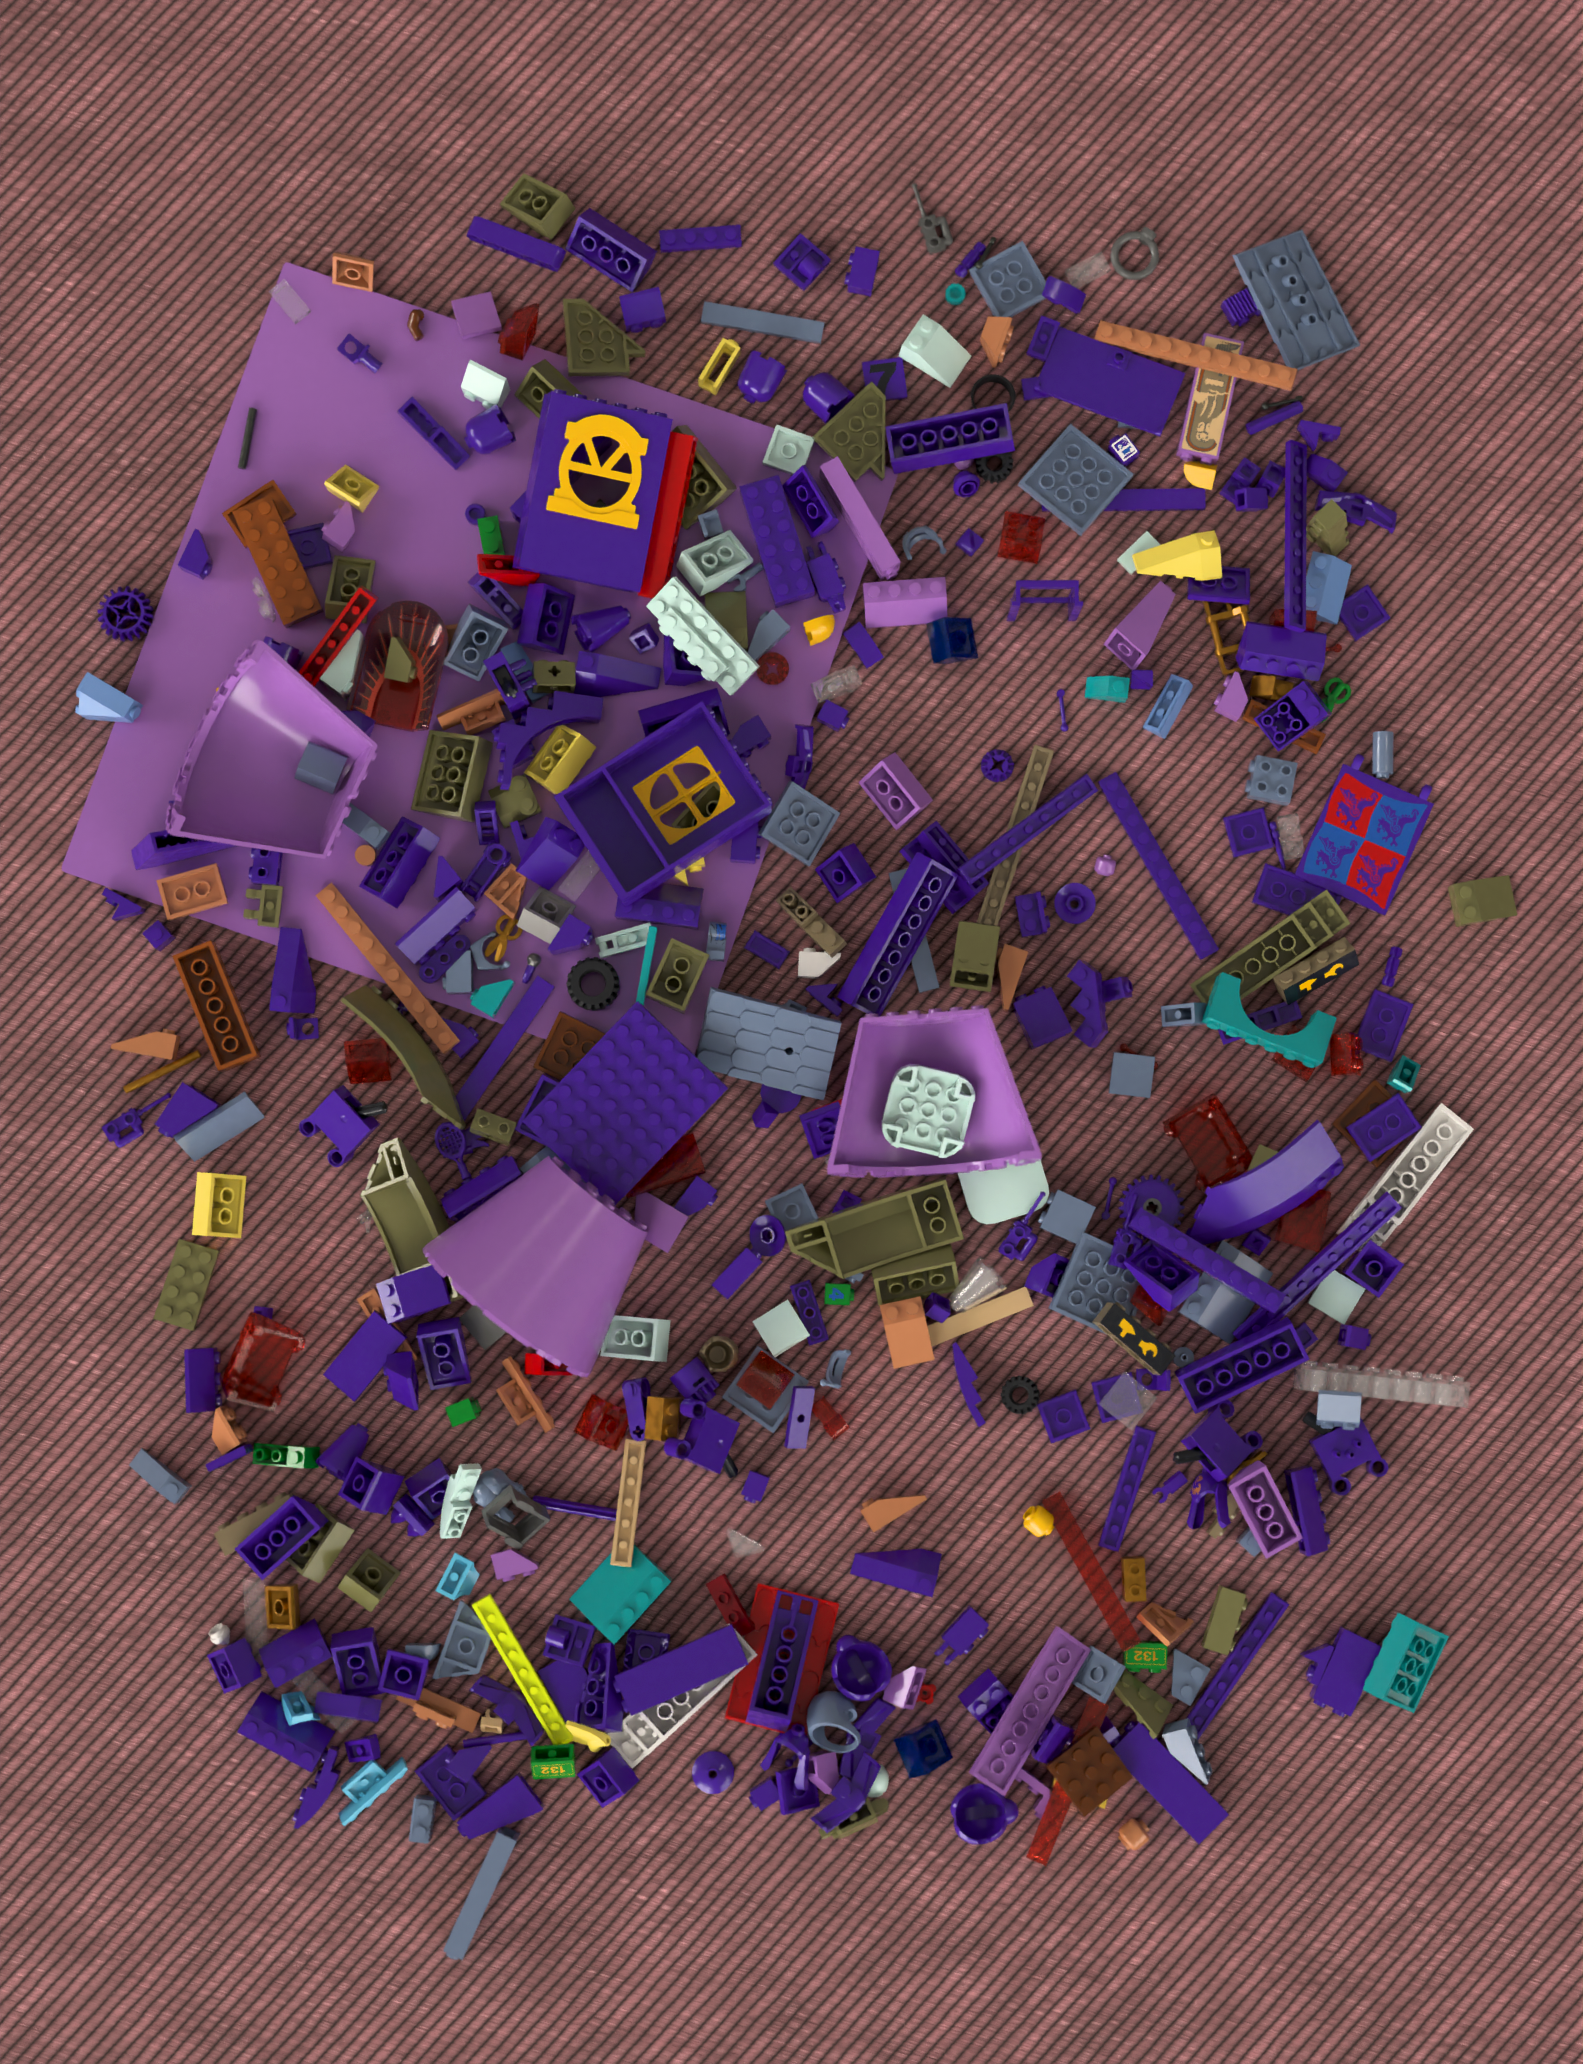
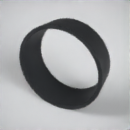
M997 374L985 375L978 379L971 390V402L974 409H977L974 404L976 391L980 386L989 382L999 383L1008 390L1011 400L1008 412L1012 409L1016 394L1013 385L1008 379Z

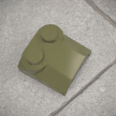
M526 774L513 777L509 790H501L500 785L488 790L491 800L496 801L497 814L504 829L510 827L511 822L517 820L521 822L542 813Z

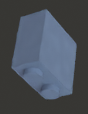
M1257 755L1249 763L1248 772H1251L1250 780L1246 781L1244 792H1248L1247 798L1284 806L1289 805L1298 763Z
M1057 1189L1055 1193L1051 1192L1046 1203L1049 1204L1046 1212L1042 1211L1038 1222L1041 1223L1039 1228L1076 1245L1082 1233L1085 1232L1096 1207Z

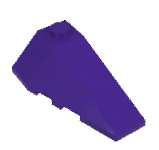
M579 651L574 694L601 698L603 696H615L622 693L658 689L662 668L603 654Z
M281 927L269 1011L315 1013L317 992L312 978V970L308 961L302 929Z
M922 1548L855 1553L850 1574L933 1597L942 1554Z
M611 1642L595 1644L588 1665L589 1675L586 1683H583L581 1688L583 1694L580 1702H577L575 1707L574 1722L603 1733L622 1732L623 1706L621 1703V1692L617 1693L613 1681L616 1680L614 1676L618 1674L614 1644Z

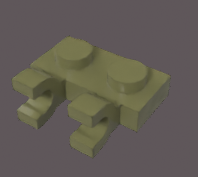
M262 884L261 890L247 888L246 897L248 899H260L259 911L244 909L243 917L245 919L258 920V926L279 928L284 887Z

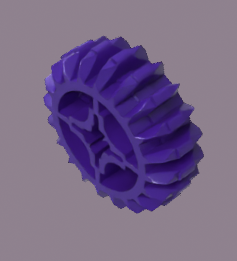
M126 586L125 591H123L122 587H118V593L113 589L110 590L112 596L104 595L107 601H100L99 603L104 608L97 610L102 615L98 617V621L103 622L100 627L103 630L107 629L106 634L108 636L112 635L114 640L120 637V640L125 642L128 637L130 641H133V635L138 639L141 638L139 632L142 631L146 634L148 631L144 627H150L152 624L148 619L154 618L149 613L154 610L152 606H148L151 601L148 598L145 599L146 595L143 592L139 593L137 588H134L132 592L129 586ZM128 599L120 606L115 605L121 600ZM136 601L139 603L141 608L140 616H137L134 613V604ZM111 611L117 615L116 627L111 622ZM120 612H122V613H123V612H124V613L129 612L132 616L124 615V617H123ZM131 622L136 623L134 626L128 629H123L126 628L127 625Z

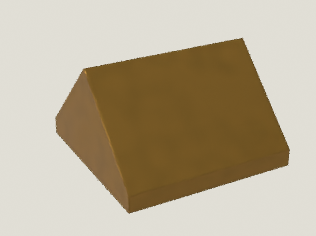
M298 1583L265 1586L267 1628L296 1629L301 1626Z

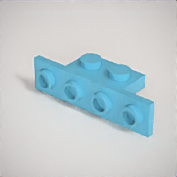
M403 1757L387 1770L381 1767L375 1760H370L341 1786L342 1791L353 1800L338 1813L343 1826L354 1821L363 1809L369 1807L381 1793H385L389 1789L391 1784L405 1775L408 1767Z

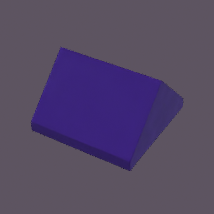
M438 856L434 898L440 902L454 888L460 889L463 884L462 879L443 856Z
M388 1649L378 1691L419 1701L428 1675L429 1659Z

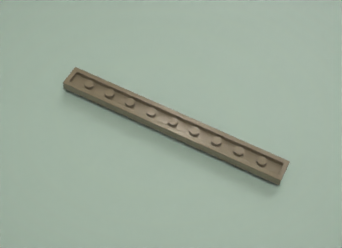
M1034 745L1006 832L1035 811L1054 753L1053 750ZM1023 847L994 867L977 923L998 926Z

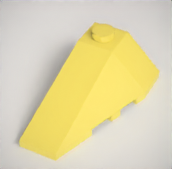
M1215 530L1194 533L1132 555L1138 574L1155 576L1168 574L1176 575V578L1183 579V576L1193 577L1197 581L1222 578L1221 551Z

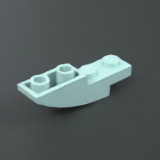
M460 1464L457 1473L451 1474L442 1506L441 1539L461 1537L472 1509L470 1498L482 1470L480 1464Z

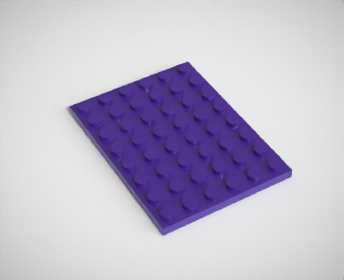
M637 1001L522 1122L571 1169L580 1174L586 1183L590 1182L597 1187L600 1196L603 1197L606 1194L616 1205L729 1087Z

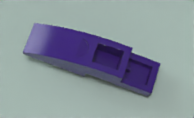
M332 1745L329 1750L324 1751L321 1762L324 1763L322 1771L318 1770L314 1780L317 1785L310 1783L307 1789L303 1788L299 1799L302 1801L301 1807L296 1809L293 1816V1821H296L294 1828L298 1829L310 1820L332 1793L341 1773L340 1770L334 1769L340 1750L339 1747Z

